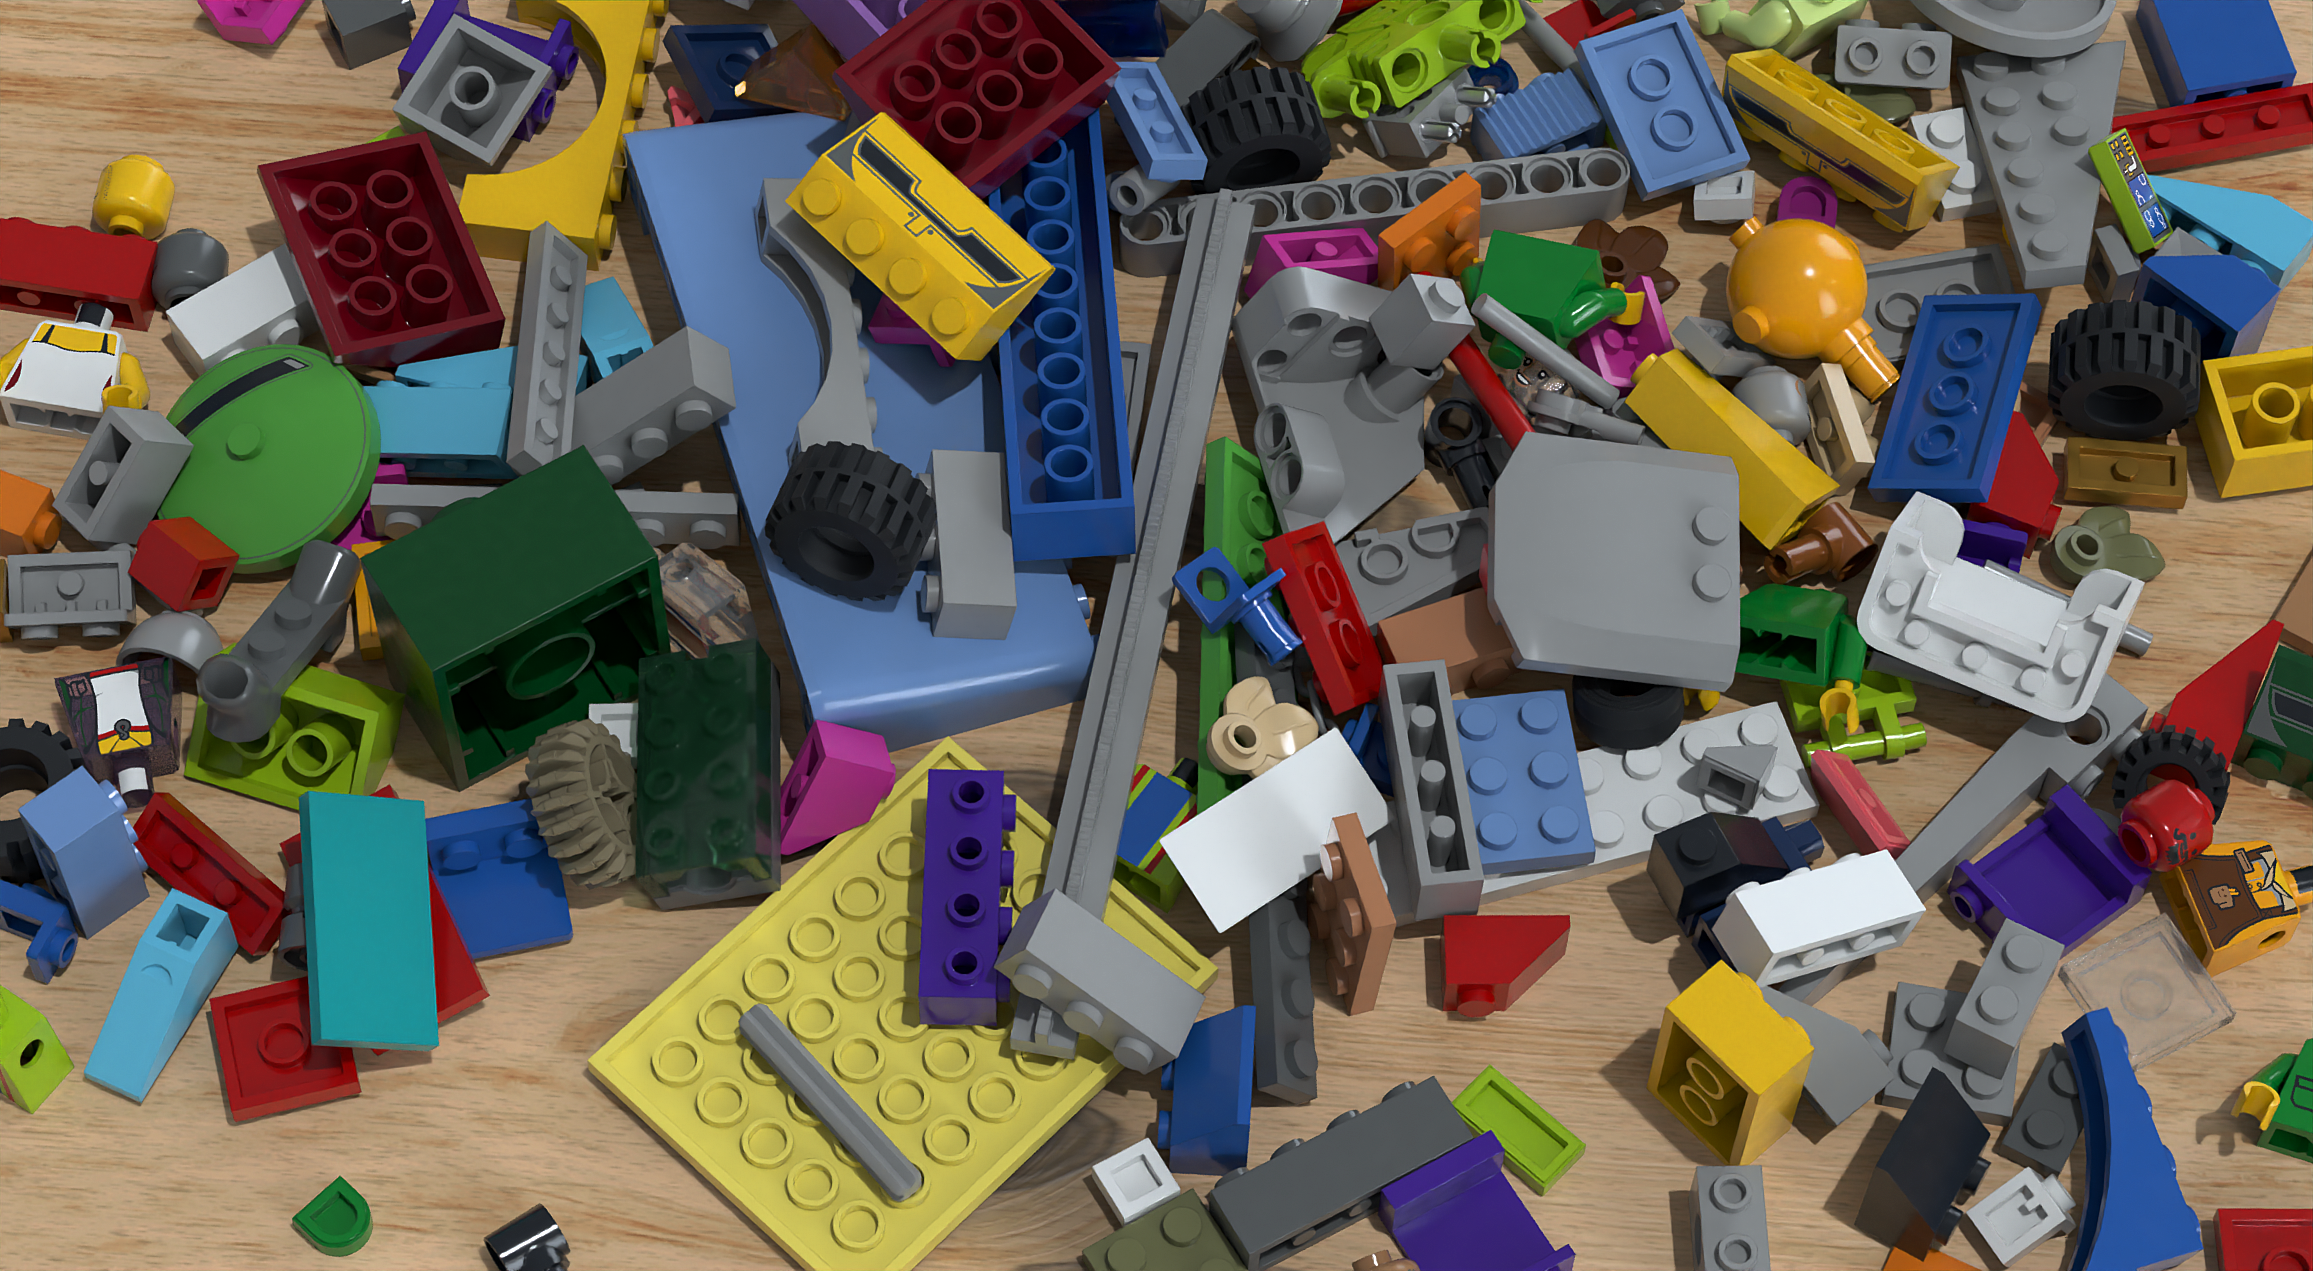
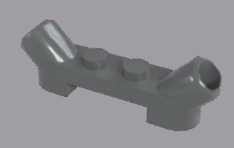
M312 540L305 543L291 580L229 654L220 653L207 659L200 667L196 679L197 690L202 700L208 704L206 724L208 730L214 736L231 742H250L261 738L280 717L281 696L319 649L332 652L343 639L347 628V606L362 568L361 561L355 552L321 540Z

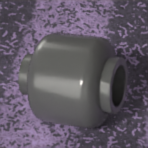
M194 228L182 229L161 239L158 242V250L151 278V294L156 302L166 310H169L227 277L229 254L224 245L204 231Z

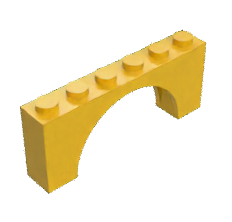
M516 0L520 23L532 24L554 31L560 18L571 22L573 42L583 49L599 68L606 82L605 92L599 110L588 128L576 141L556 156L540 164L514 172L488 175L467 174L459 210L479 257L527 262L530 232L545 221H548L588 255L587 270L599 271L603 250H612L615 243L617 218L616 215H612L615 201L623 202L627 190L628 178L626 168L623 167L625 156L622 134L639 131L638 121L634 120L636 108L644 109L646 107L649 93V75L644 73L647 62L655 63L659 51L660 31L658 28H655L658 16H667L670 0Z

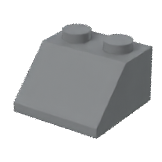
M453 14L392 110L407 133L415 134L426 131L432 146L457 160L492 167L553 70L547 64L462 17Z

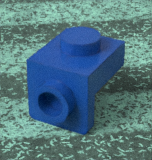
M0 880V929L32 941L27 949L26 958L35 979L48 984L58 967L64 968L68 965L77 947L78 933L68 907L57 902L49 892L39 886L24 883L21 887Z

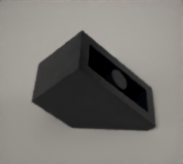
M1708 812L1655 834L1646 870L1673 918L1677 921L1725 901L1735 889L1746 883L1758 882L1759 885H1763L1787 875L1788 867L1759 818Z

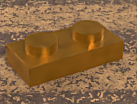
M2067 437L2064 446V499L2171 509L2184 508L2188 497L2187 446Z

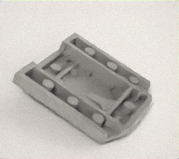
M1526 431L1489 492L1487 608L1495 625H1502L1514 649L1511 658L1516 668L1725 692L1733 684L1740 650L1739 474L1732 458Z

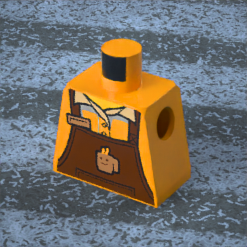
M2265 840L2211 844L2203 853L2169 872H2161L2159 875L2201 980L2216 976L2284 946L2291 940L2301 920L2299 906L2313 903V866L2306 865L2283 871L2272 844Z

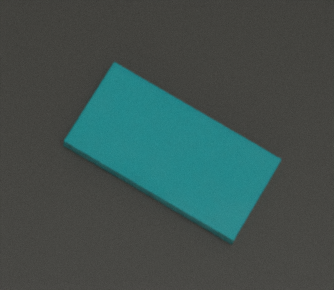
M307 791L299 797L311 1043L312 1045L429 1052L439 1046L424 801Z

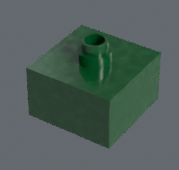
M584 445L480 498L467 497L447 505L432 518L430 523L360 558L389 681L396 692L406 694L404 700L406 709L459 792L528 757L529 748L535 745L536 737L547 733L548 729L573 720L579 722L589 719V704L631 703L656 690V682L675 679L658 555Z

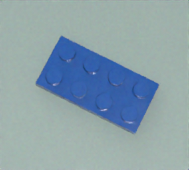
M2035 293L1924 296L1868 485V490L1875 502H1909L1916 491L1943 502H1988L2042 310V306Z

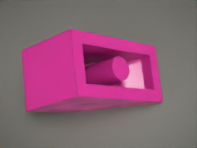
M1364 228L1263 235L1244 291L1251 299L1277 272L1297 266L1311 268L1370 285L1378 279V247Z
M815 720L781 786V854H793L870 821L880 800L886 799L890 795L896 777V768L891 763L884 736L826 721Z

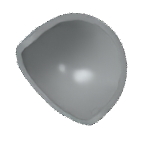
M175 610L163 611L162 614L146 619L130 633L116 658V667L134 664L143 652H151L176 659L198 674L204 662L222 651L223 646L215 628L204 618L188 611L176 612Z

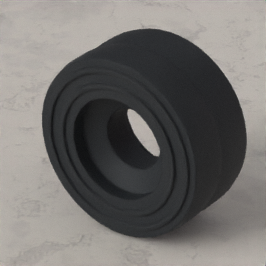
M1573 675L1574 718L1582 734L1599 745L1622 750L1650 747L1669 738L1680 726L1684 714V688ZM1625 695H1635L1632 697H1620Z

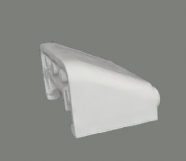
M1916 491L1889 529L1859 607L1856 622L1859 633L1865 642L1879 651L2046 719L2064 723L2075 721L2083 716L2098 692L2136 607L2145 582L2115 570H2094L2082 578L2074 591L2071 601L2067 602L1958 558L1957 554L1963 542L1965 531L1961 516L1949 504Z

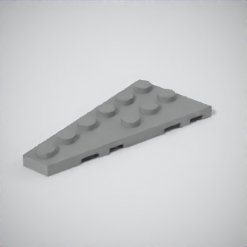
M2126 40L2093 43L2078 52L2056 57H2024L1998 52H1984L1979 55L1957 57L1956 76L2025 290L2084 284L2101 187V180L2088 154V148L2111 134L2120 76L2125 59Z

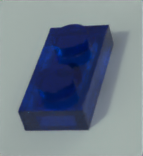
M1158 0L1055 1L1111 58L1165 57L1169 39Z

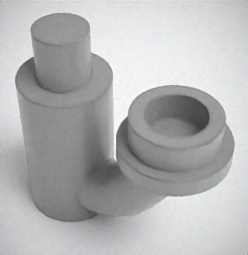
M1140 163L1128 171L1112 172L1105 177L1108 208L1129 216L1137 215L1176 188L1180 180L1172 183L1148 180Z

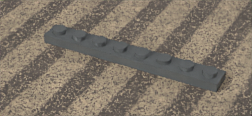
M1240 622L1234 625L1237 683L1254 676L1265 677L1270 683L1276 704L1290 703L1297 705L1293 668L1295 650L1271 666L1267 657ZM1241 774L1242 787L1254 780L1248 774ZM1307 877L1249 915L1253 1006H1256L1255 1051L1257 1089L1295 1104L1318 1098L1316 1079L1318 1058L1315 1051L1313 1026L1315 1001L1311 990L1309 954L1311 937L1308 931L1306 900L1308 889Z

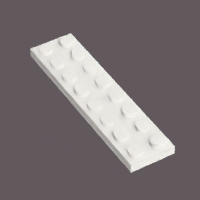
M1775 701L1679 726L1669 738L1650 747L1622 750L1601 746L1578 752L1577 757L1596 849L1594 863L1483 875L1484 883L1479 905L1646 862L1649 859L1655 834L1708 812L1759 818L1761 823L1776 816L1782 825L1816 817L1820 805L1778 702ZM1773 745L1778 747L1771 776L1753 810L1737 805L1698 787L1696 784L1702 756L1707 747ZM1390 801L1386 803L1393 812L1395 820L1367 837L1366 840L1396 919V927L1422 920L1415 921L1395 801Z

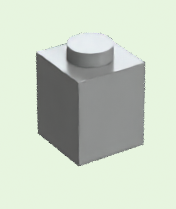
M1412 273L1401 282L1369 317L1390 365L1434 370L1476 326L1465 304L1464 295L1455 284L1454 279Z

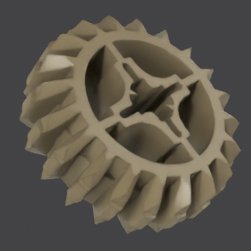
M590 718L579 722L573 720L548 729L547 733L536 737L535 745L531 746L528 751L530 762L525 765V773L530 780V784L526 787V793L532 800L533 810L531 814L537 819L539 825L538 835L544 837L548 845V855L551 858L558 859L559 870L564 875H570L571 880L577 886L585 885L589 889L601 886L607 888L631 879L632 875L643 871L644 864L650 860L651 855L649 844L653 842V833L649 828V822L652 821V815L647 810L645 798L648 795L642 791L639 782L640 774L635 773L631 765V755L628 752L622 751L620 739L615 734L610 735L609 730L602 723L595 724Z

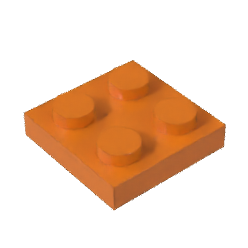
M1462 173L1378 234V288L1393 292L1410 273L1416 274L1422 271L1431 272L1434 277L1451 278L1453 275L1459 276L1464 268L1473 264V258L1479 257L1481 185L1468 173Z

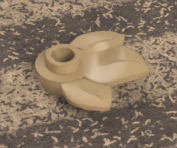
M1254 676L1237 683L1225 695L1223 704L1224 715L1218 718L1210 727L1206 751L1209 760L1219 771L1229 775L1248 774L1251 778L1255 779L1315 741L1318 736L1319 725L1316 719L1300 706L1290 703L1276 704L1268 679ZM1235 738L1241 742L1243 747L1236 742Z

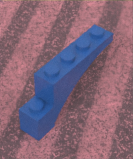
M2108 1007L2085 1013L2061 1032L2076 1078L2084 1121L2086 1149L2084 1205L2076 1246L2067 1271H2162L2176 1267L2204 1249L2200 1240L2201 1229L2199 1220L2194 1210L2186 1205L2176 1180L2174 1157L2171 1151L2161 1142L2152 1119L2150 1097L2145 1088L2138 1084L2128 1059L2129 1048L2123 1031L2114 1024Z

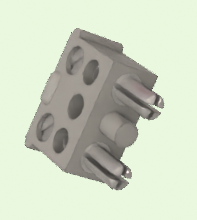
M1459 68L1401 108L1380 103L1378 110L1374 114L1368 113L1370 117L1363 118L1362 123L1381 158L1388 155L1427 158L1443 142L1456 143L1462 133L1459 126L1468 121L1469 116L1473 114L1477 107L1492 108L1497 102V94H1494L1495 90L1493 88L1475 87L1467 69Z

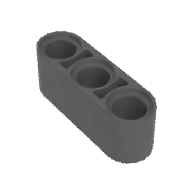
M1210 9L1186 30L1156 61V64L1177 104L1181 107V105L1190 102L1189 96L1196 90L1204 89L1208 82L1216 78H1223L1230 75L1229 73L1237 71L1250 57L1256 60L1261 48V39L1217 10ZM1114 116L1115 124L1120 126L1116 117Z

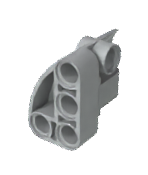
M1299 266L1286 268L1272 276L1234 316L1231 330L1259 416L1254 428V443L1283 534L1324 521L1335 544L1424 470V395L1442 378L1444 370L1442 362L1434 370L1390 365L1369 317L1387 299L1392 291Z

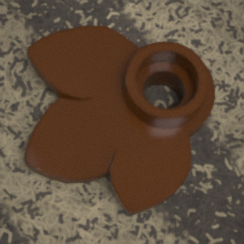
M1594 219L1586 223L1579 232L1575 246L1600 252L1606 288H1610L1613 282L1624 285V289H1626L1638 275L1650 276L1658 300L1672 295L1680 287L1681 283L1669 271L1660 267L1669 248L1667 239L1660 231L1641 225L1627 227L1619 233L1602 219Z

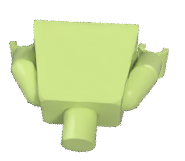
M1711 0L1710 3H1696L1694 6L1701 31L1704 35L1723 32L1725 36L1755 47L1756 50L1772 48L1786 58L1792 59L1829 40L1838 25H1845L1846 20L1860 19L1868 0H1759L1748 14L1738 10L1731 11L1728 0Z

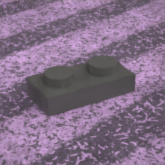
M2054 1042L1997 1154L2025 1168L2029 1166L2045 1178L2053 1173L2058 1179L2084 1128V1121L2076 1078L2067 1049Z

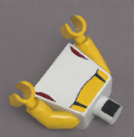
M83 303L79 306L74 324L45 320L37 325L30 338L24 339L0 358V400L9 427L89 440L108 406L143 409L150 400V389L140 361L127 352L123 335L110 330L114 315L109 309L96 303Z

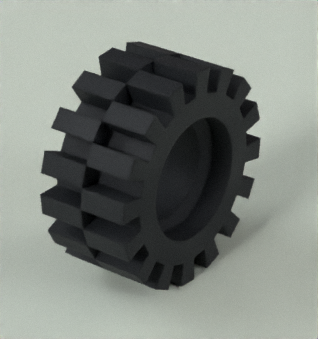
M2164 725L2160 733H2156L2155 729L2152 728L2145 731L2139 741L2135 738L2128 745L2124 755H2122L2113 777L2112 789H2115V794L2112 800L2115 809H2122L2130 799L2148 790L2147 777L2152 770L2161 765L2172 764L2184 768L2192 776L2195 788L2201 790L2209 798L2215 811V818L2212 821V824L2215 826L2224 808L2230 785V772H2225L2224 769L2227 761L2222 752L2217 755L2214 753L2215 743L2207 736L2203 741L2196 739L2197 730L2186 727L2184 734L2175 732L2176 725Z

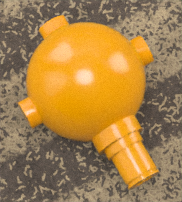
M1755 216L1743 224L1729 238V241L1738 251L1730 264L1727 274L1726 300L1733 328L1740 339L1778 358L1803 360L1818 357L1823 363L1841 364L1844 374L1867 399L1871 400V404L1877 401L1900 380L1901 374L1899 375V371L1876 347L1878 343L1870 336L1874 330L1862 318L1868 296V281L1859 249L1853 240L1844 236L1833 227L1815 220L1792 218L1763 226Z

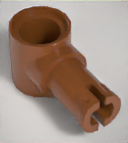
M1833 502L1822 507L1806 521L1799 532L1798 539L1778 545L1771 551L1769 550L1770 554L1766 555L1764 559V568L1769 578L1781 585L1808 573L1820 575L1827 572L1838 582H1844L1863 571L1874 559L1879 547L1840 503Z

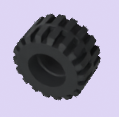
M1266 66L1253 67L1251 70L1246 71L1241 69L1229 73L1230 75L1223 78H1216L1208 82L1204 89L1196 90L1188 97L1190 102L1181 105L1180 109L1208 160L1203 180H1190L1196 195L1219 193L1221 188L1236 191L1316 181L1323 174L1322 168L1329 165L1331 159L1330 151L1332 150L1331 142L1310 82L1305 81L1304 76L1298 72L1289 73L1287 68L1282 67L1267 69Z
M2113 300L2111 303L2097 302L2089 304L2087 309H2076L2068 313V319H2061L2055 325V332L2051 333L2048 405L2053 408L2052 414L2057 420L2065 421V426L2073 431L2085 432L2086 436L2097 439L2143 441L2149 440L2150 437H2162L2171 434L2172 429H2181L2189 423V418L2195 417L2198 411V403H2200L2201 343L2199 331L2192 327V322L2188 318L2175 315V310L2165 306H2153L2151 302L2145 301L2126 302V300Z
M828 441L826 446L816 443L808 446L806 452L800 451L795 457L766 518L765 536L771 540L769 546L774 555L783 559L782 564L790 572L801 576V580L809 585H815L834 596H846L850 600L863 601V598H868L872 601L885 600L886 595L894 597L902 592L904 586L908 585L936 524L937 515L934 514L936 505L934 499L926 494L928 488L922 480L911 475L912 471L902 463H896L889 459L890 456L880 451L874 452L868 450L864 445L852 443L851 446L845 445L840 441Z
M23 718L9 719L8 727L0 728V798L8 793L25 789L44 792L79 767L83 766L87 770L80 751L77 747H72L69 737L61 731L52 735L48 724L35 721L31 728H26ZM21 817L0 821V880L8 883H18L19 887L24 883L34 885V881L43 879L44 875Z

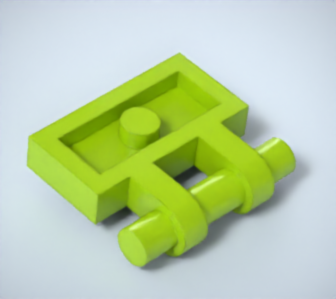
M1863 667L1860 687L1852 690L1857 699L1859 721L1872 719L1876 731L1847 736L1844 724H1847V714L1839 713L1831 717L1828 731H1825L1822 725L1820 698L1827 690L1834 688L1833 685L1828 683L1825 687L1779 679L1795 732L1820 729L1823 741L1802 744L1801 753L1806 768H1811V755L1817 749L1846 754L1851 761L1881 755L1883 760L1903 757L1905 750L1925 747L1927 744L1926 732L1922 723L1901 726L1897 714L1914 711L1917 698L1910 680L1874 670L1868 671Z

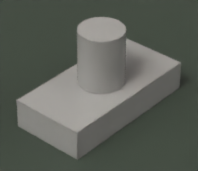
M1686 316L1671 333L1693 355L1691 360L1717 382L1724 375L1743 377L1744 374L1752 369L1767 365L1773 366L1776 363L1769 354L1740 339L1730 321Z

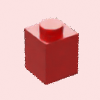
M190 516L149 521L147 528L140 535L137 541V551L127 573L176 612L218 606L240 555Z

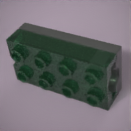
M756 638L709 646V656L692 660L686 650L639 658L636 878L662 910L781 890L780 672L774 663L771 662V659Z

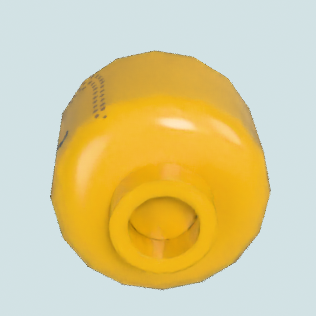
M143 155L124 156L122 159L109 163L102 170L93 201L92 215L97 224L110 235L134 234L147 240L154 239L166 229L174 199L175 185L169 174L165 172L163 166L156 160Z

